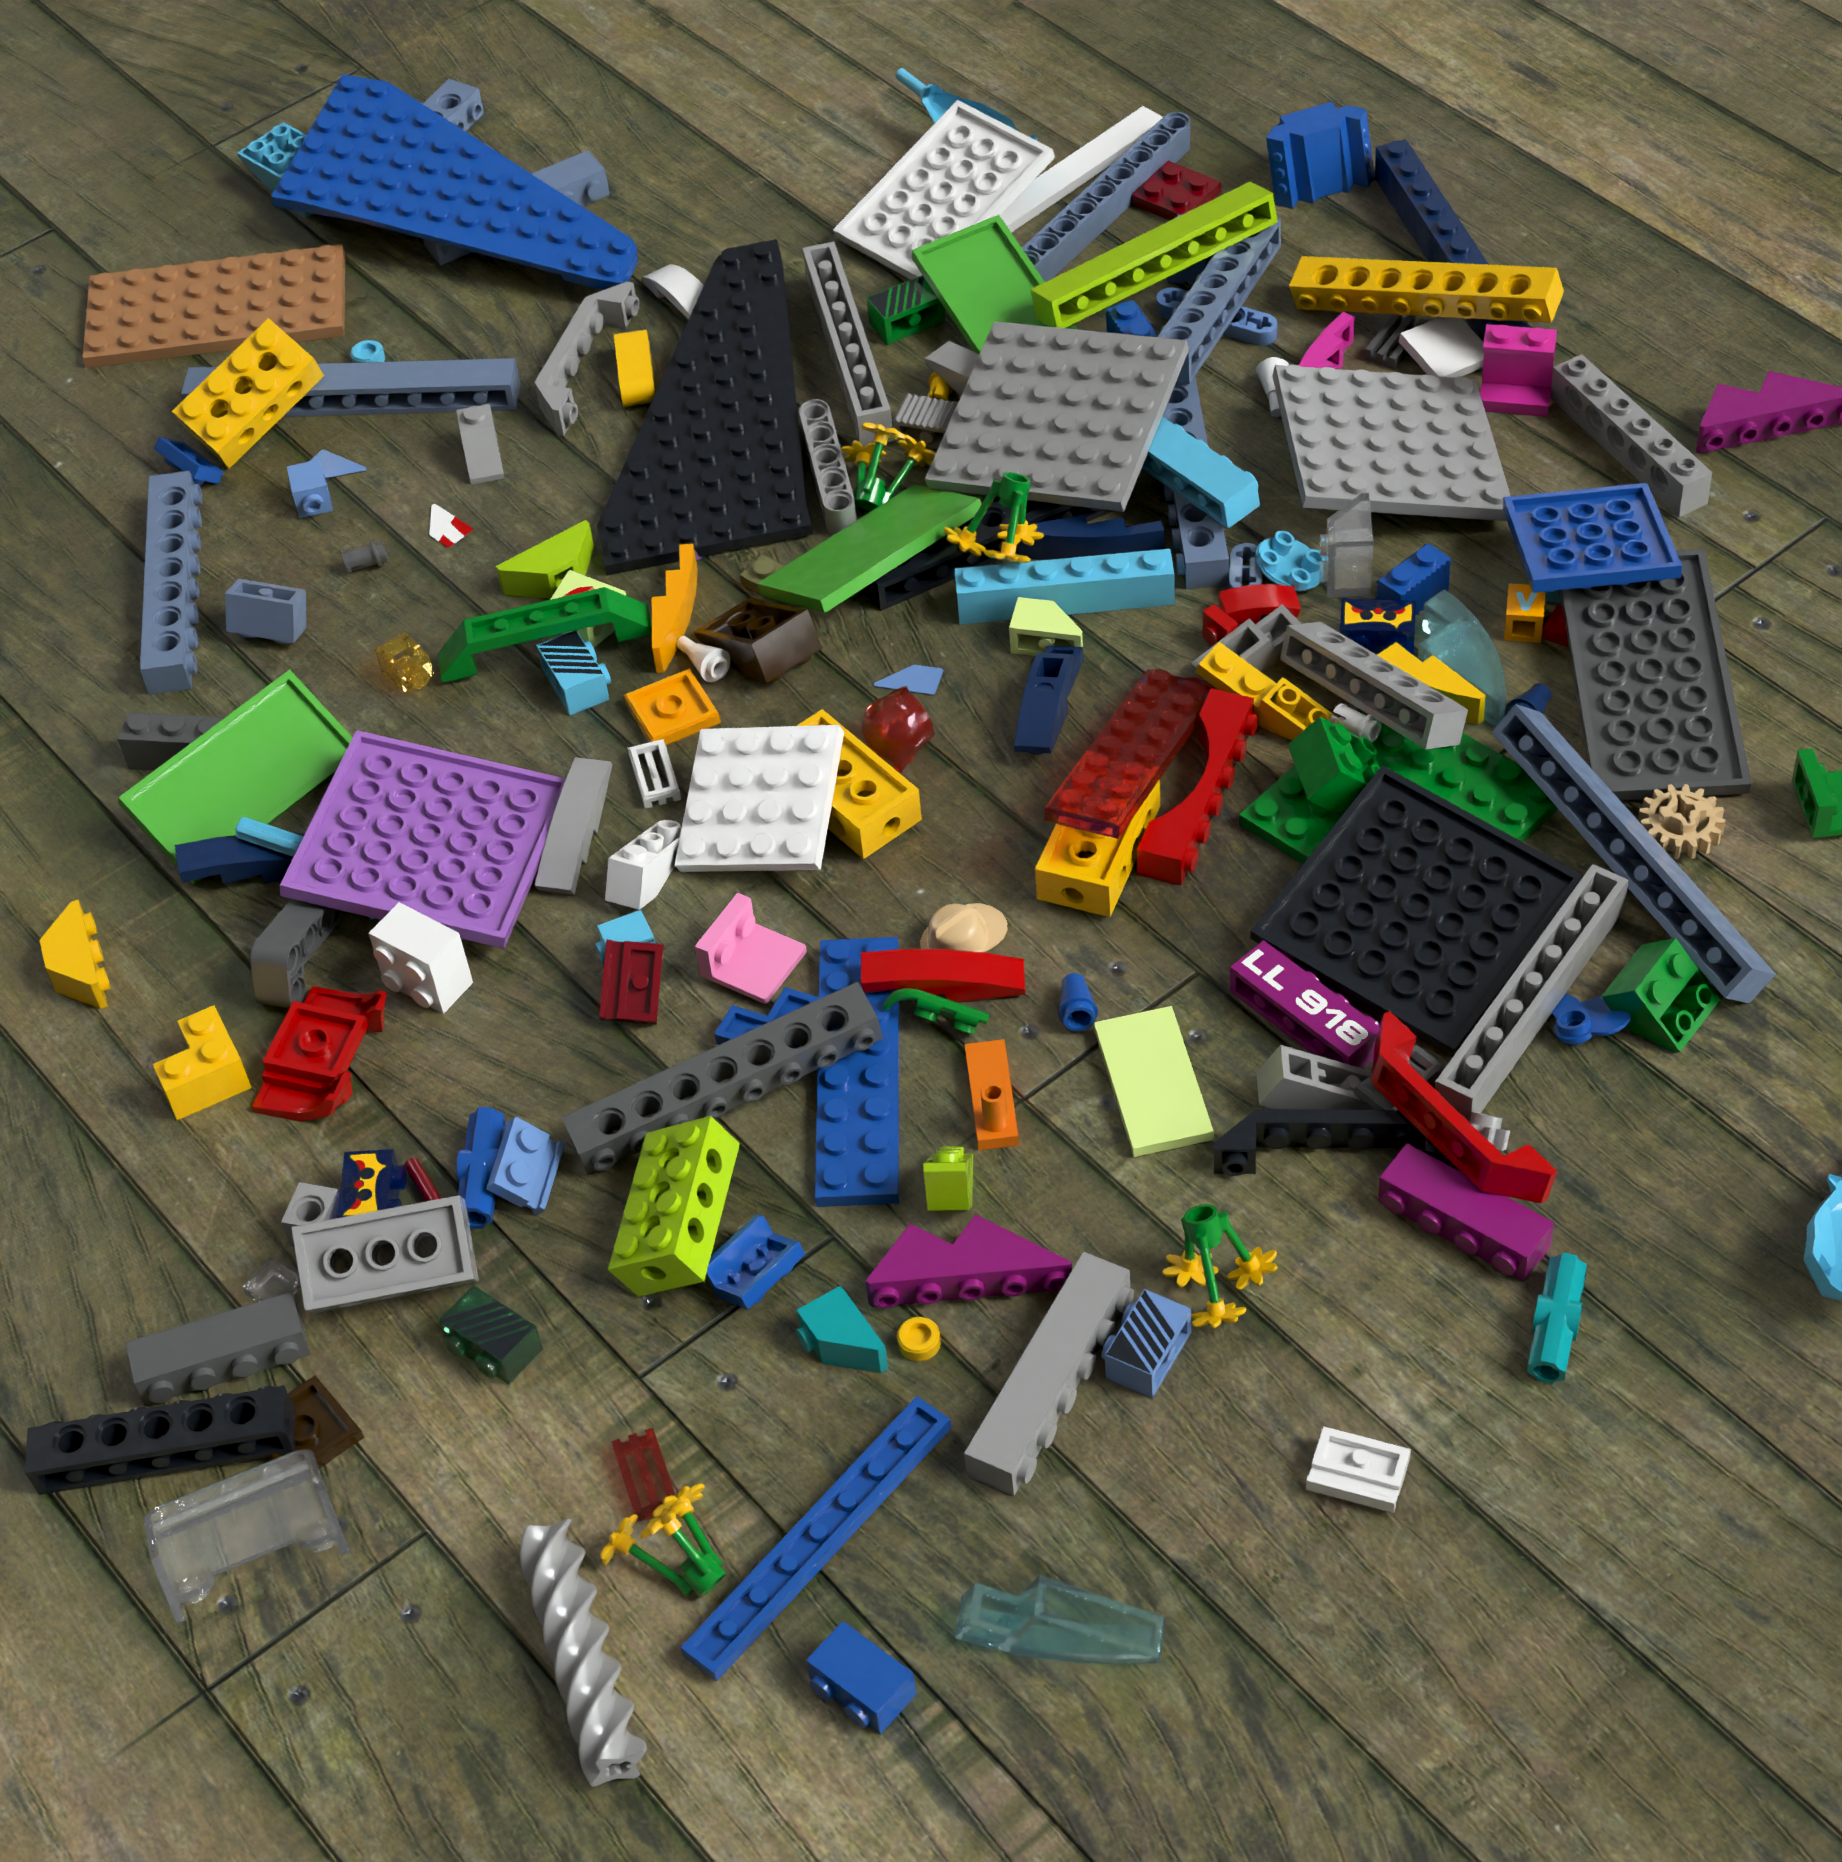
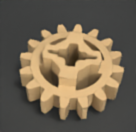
M1672 784L1668 785L1667 793L1655 789L1653 791V798L1645 797L1643 807L1639 810L1638 821L1666 852L1668 850L1673 851L1674 859H1678L1681 853H1687L1691 859H1694L1696 850L1708 854L1711 845L1718 846L1720 843V837L1723 835L1726 820L1723 819L1724 808L1715 807L1717 800L1715 796L1705 799L1703 797L1704 789L1702 788L1698 789L1695 793L1690 792L1688 784H1684L1682 791H1676Z

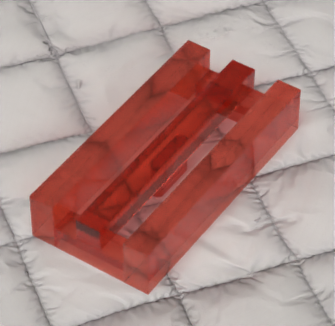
M653 1428L645 1430L646 1435L637 1437L636 1433L628 1435L629 1440L622 1443L620 1438L611 1441L634 1515L638 1516L637 1522L654 1517L653 1511L663 1504V1501L659 1502L642 1452L643 1448L650 1447L665 1495H675ZM630 1452L634 1454L650 1505L645 1507L641 1506L625 1454Z

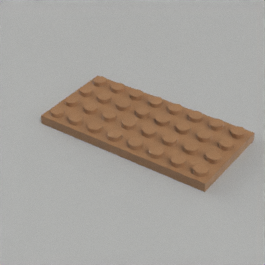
M343 244L90 275L82 356L85 368L236 350L268 318L295 342L342 337L345 332V251Z

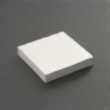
M1440 317L1400 333L1398 342L1426 374L1437 377L1457 378L1483 368L1484 343L1462 318Z

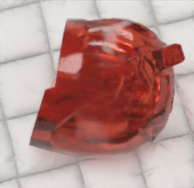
M907 686L893 690L889 695L873 702L863 716L861 727L864 740L869 748L880 757L894 762L893 768L899 773L903 772L917 752L935 735L933 724L921 703L908 692Z

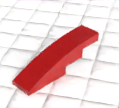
M898 949L861 952V985L864 993L914 988L934 995L945 994L946 999L954 1002L1026 995L1025 963L1022 958L948 949Z

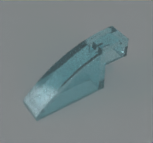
M1444 589L1424 603L1422 630L1428 633L1430 637L1419 644L1418 659L1423 662L1434 655L1485 694L1484 719L1496 727L1504 718L1506 704L1504 671L1498 652L1489 634L1478 619L1463 603Z
M1039 1575L1019 1596L975 1582L961 1596L955 1638L996 1650L1048 1660L1111 1665L1150 1664L1161 1660L1166 1618Z

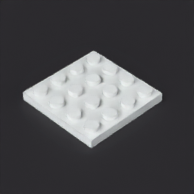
M839 725L700 729L675 860L676 868L680 872L821 870L844 736L842 728Z

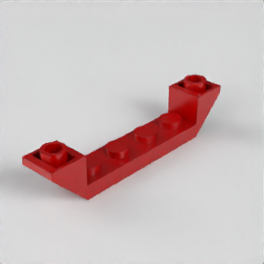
M1390 1011L1384 1013L1374 1046L1371 1084L1481 1191L1540 1204L1547 1201L1558 1171L1529 1144L1503 1156L1492 1143L1409 1064V1060L1417 1037Z

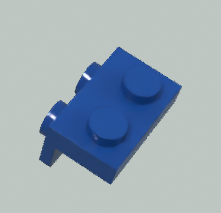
M755 1214L710 1257L706 1279L717 1298L748 1310L752 1305L758 1303L781 1277L791 1272L794 1265L805 1255V1252L798 1241L773 1233L765 1217Z

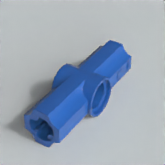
M478 1107L474 1113L469 1114L465 1149L459 1150L457 1156L458 1195L465 1199L470 1229H482L488 1223L493 1222L496 1194L486 1188L505 1132L506 1120L504 1113L498 1112L492 1107Z

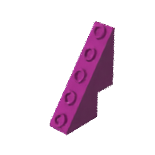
M1768 371L1759 393L1717 384L1699 426L1696 452L1704 453L1842 423V387Z
M975 1214L953 1244L909 1223L867 1278L865 1284L869 1305L884 1309L903 1304L921 1303L929 1305L939 1301L956 1299L971 1301L988 1296L1006 1295L1014 1297L1024 1293L1041 1291L1056 1293L1060 1292L1072 1272V1262Z

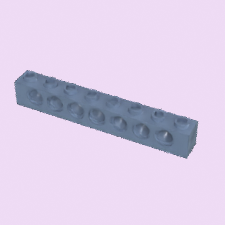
M1277 217V223L1210 257L1203 272L1197 275L1190 291L1185 292L1179 307L1174 308L1168 323L1161 327L1159 338L1187 340L1189 347L1176 382L1191 383L1281 248V218Z
M1196 377L1193 378L1190 384L1176 382L1163 417L1173 424H1179L1186 433L1197 440L1204 441L1208 445ZM1163 484L1165 502L1171 501V505H1167L1169 526L1176 527V529H1171L1173 551H1180V554H1175L1177 575H1184L1186 589L1229 585V557L1223 525Z
M190 471L149 476L140 672L149 695L192 689V674L197 673V661L193 649L198 648V637L194 624L199 623V614L194 599L200 598L199 585L195 575H200V562L196 551H201V540L197 528L202 527L201 513L197 506L203 503L201 487L199 484H194Z

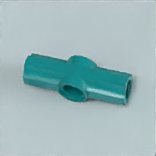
M1561 1253L1558 1256H1550L1543 1294L1538 1295L1532 1327L1534 1338L1533 1343H1531L1527 1373L1533 1375L1540 1382L1553 1384L1556 1381L1565 1380L1572 1341H1576L1583 1305V1303H1580L1587 1273V1263L1578 1259L1577 1255Z

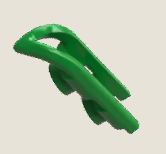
M902 988L892 992L882 1006V1009L887 1011L898 1001L916 1000L917 1004L913 1014L932 1021L937 1020L938 1014L952 1018L954 1020L951 1027L970 1034L975 1033L978 1022L987 1024L989 1013L914 988Z

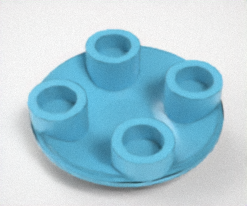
M1277 531L1274 537L1262 541L1256 549L1255 559L1259 569L1269 580L1277 585L1293 586L1295 591H1306L1315 588L1323 578V565L1325 563L1323 553L1316 549H1310L1305 544L1295 540L1293 535L1287 531Z

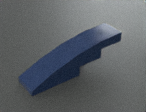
M1085 514L1034 523L1037 525L1036 532L1043 533L1044 537L1034 540V545L1032 546L1026 545L1022 541L1016 546L1017 555L1028 556V558L1034 560L1164 549V528L1161 521L1126 527L1123 517L1088 524Z
M295 833L301 836L305 835V833ZM236 835L175 845L178 872L182 883L220 874L223 883L261 875L265 885L281 881L293 859L292 856L239 839Z

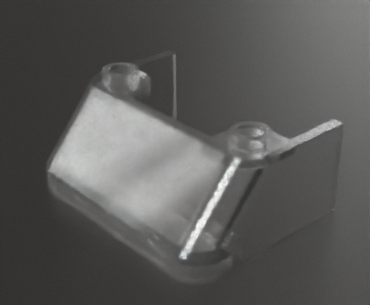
M309 1449L289 1453L153 1509L144 1517L150 1560L176 1623L185 1620L182 1603L190 1605L205 1599L209 1595V1589L215 1583V1575L295 1542H299L301 1548L311 1549L313 1552L326 1550L335 1543H337L341 1556L350 1552L313 1451Z

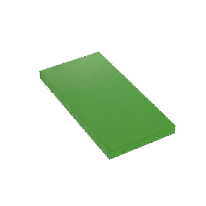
M1000 215L912 250L911 259L973 352L980 354L994 321L1049 327L1037 319L1030 289L1045 281ZM1074 324L1066 327L1067 329H1077Z
M914 484L757 583L761 596L826 613L947 535L944 532V527L954 530L955 527H959L972 519L982 505L980 498Z
M289 669L118 797L117 803L178 868L175 845L216 837L236 835V825L242 817L272 825L334 776L353 737ZM200 879L191 880L190 882L194 885Z

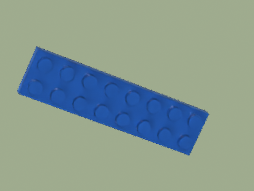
M898 937L820 940L819 998H823L857 981L862 988L861 952L898 950ZM898 989L865 993L878 1017L883 1039L875 1042L866 1050L856 1051L838 1059L836 1063L829 1067L817 1069L815 1200L817 1207L899 1203V1001L893 1004L887 1011L882 1009L886 998ZM841 1028L833 1029V1030H831L830 1032L837 1031V1030H839V1029H841Z

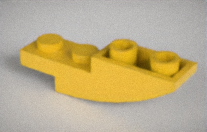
M1221 642L1204 657L1196 668L1195 673L1218 690L1254 698V714L1259 716L1258 726L1286 739L1293 740L1319 716L1328 721L1331 720V715L1335 716L1284 677L1278 683H1275Z

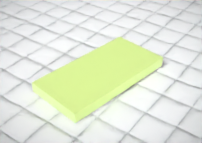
M1172 1006L1094 1022V1032L1133 1157L1214 1140V1131Z

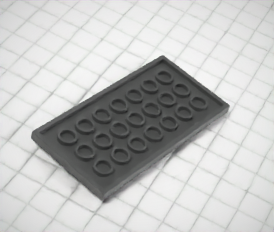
M1705 549L1676 550L1682 564L1681 578L1666 579L1659 582L1644 581L1626 585L1593 586L1588 589L1573 588L1559 590L1587 763L1619 800L1653 798V791L1655 789L1667 793V788L1670 784L1675 787L1676 791H1682L1684 784H1688L1690 792L1693 793L1702 788L1704 789L1703 796L1746 794L1750 792L1751 779Z

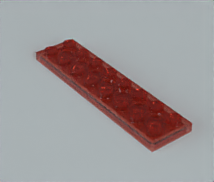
M1147 669L1047 803L1044 810V821L1119 839L1198 725L1199 713L1210 689L1217 688L1200 678H1184L1171 675L1168 671L1162 669Z

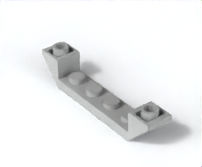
M627 281L585 297L536 378L534 384L539 407L557 435L564 436L570 424L576 421L578 407L574 403L572 389L566 388V385L571 376L576 374L578 364L584 354L589 352L595 335L601 332L603 325L626 329L632 317L638 314L640 301L635 294L634 282Z

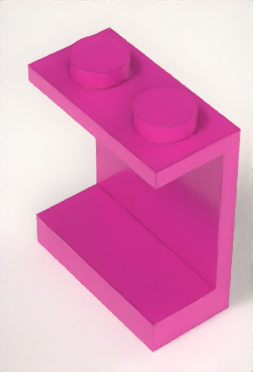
M1486 324L1480 390L1485 412L1548 417L1557 330Z

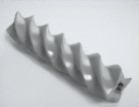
M565 1519L549 1526L529 1525L525 1527L521 1539V1568L525 1580L531 1588L532 1605L535 1614L543 1627V1639L548 1656L555 1666V1680L559 1693L567 1705V1720L571 1733L579 1745V1759L583 1773L589 1784L593 1787L613 1779L637 1778L640 1776L636 1764L646 1753V1742L627 1730V1723L633 1713L634 1704L630 1699L618 1694L614 1690L615 1682L622 1667L618 1660L606 1655L602 1651V1645L609 1632V1625L590 1613V1606L596 1596L597 1587L578 1575V1568L586 1553L583 1547L571 1542L566 1537L572 1519Z

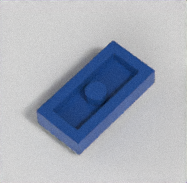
M158 437L154 449L165 457L164 462L176 469L190 471L193 482L203 485L204 481L219 484L224 471L186 443Z

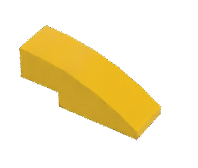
M1397 642L1377 654L1379 657L1467 708L1468 712L1465 723L1479 725L1483 722L1486 695L1434 655L1421 662Z

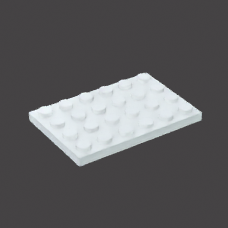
M957 100L833 229L834 234L840 241L903 276L914 279L922 274L911 259L913 249L996 215H1001L1055 158L1053 149Z

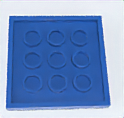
M1647 483L1503 497V511L1532 592L1548 593L1563 589H1588L1593 586L1626 585L1634 582H1659L1666 579L1681 578V561Z

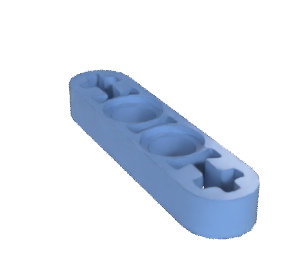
M1170 287L1158 292L1156 296L1158 315L1170 320L1174 308H1178L1183 301L1186 290ZM1241 306L1233 318L1238 319L1239 322L1230 323L1223 333V336L1264 346L1276 340L1278 323L1277 319L1270 314Z

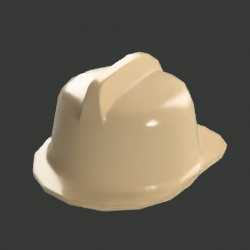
M982 903L966 905L948 904L939 908L932 915L929 926L921 937L920 946L921 949L986 952L1004 940L1008 931L1007 920L1002 912L993 906Z

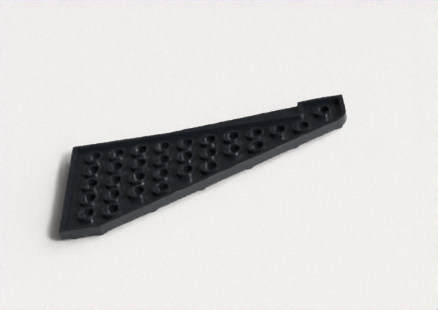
M777 239L727 248L714 261L598 522L597 528L606 575L680 561L679 545L694 544V550L701 557L813 534L805 494L785 276Z

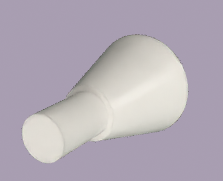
M1270 357L1257 365L1256 373L1269 399L1271 415L1273 417H1280L1281 412L1272 375L1275 365L1288 366L1289 363L1277 357Z
M681 636L677 640V648L688 655L705 681L716 682L727 673L730 666V656L726 650L695 643L686 636Z

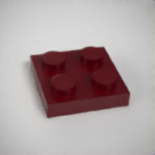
M1168 160L1131 194L1132 205L1171 221L1178 215H1183L1217 197L1221 193V182Z

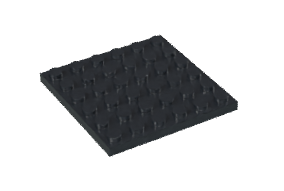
M1382 765L1251 929L1250 939L1258 944L1264 940L1276 950L1286 954L1292 962L1304 971L1313 973L1318 979L1381 1016L1390 1011L1414 1035L1453 1057L1581 881L1583 875Z

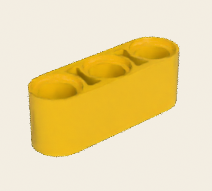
M647 329L614 334L623 407L652 403L656 393Z

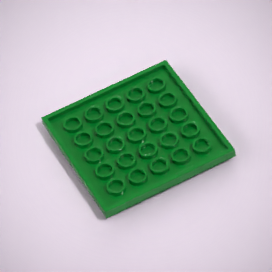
M1359 708L1356 710L1366 716L1368 715ZM1381 722L1380 734L1372 742L1377 749L1376 758L1380 767L1383 765L1521 842L1527 840L1558 810L1555 804L1520 765L1465 733H1462L1460 745L1425 750ZM1294 765L1239 814V825L1301 864H1304L1345 811L1333 813L1309 801Z

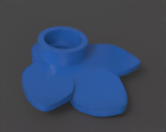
M1565 994L1552 1012V1016L1557 1021L1554 1025L1555 1036L1563 1043L1579 1045L1589 1040L1592 1036H1606L1618 1032L1629 1023L1631 1014L1626 1011H1611L1601 998L1602 995L1580 1003L1575 997Z

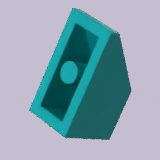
M841 1285L796 1310L799 1328L795 1330L797 1338L806 1352L813 1350L822 1364L877 1373L888 1370L885 1345Z

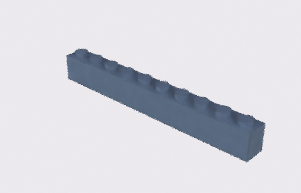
M515 358L318 364L324 377L283 417L456 412L459 409L490 404L491 411L516 410L521 383ZM189 367L181 392L182 399L184 400L217 367Z
M1515 704L1491 733L1614 873L1629 880V890L1672 938H1676L1695 965L1718 991L1727 999L1750 1003L1774 978L1776 973L1546 717L1539 711Z

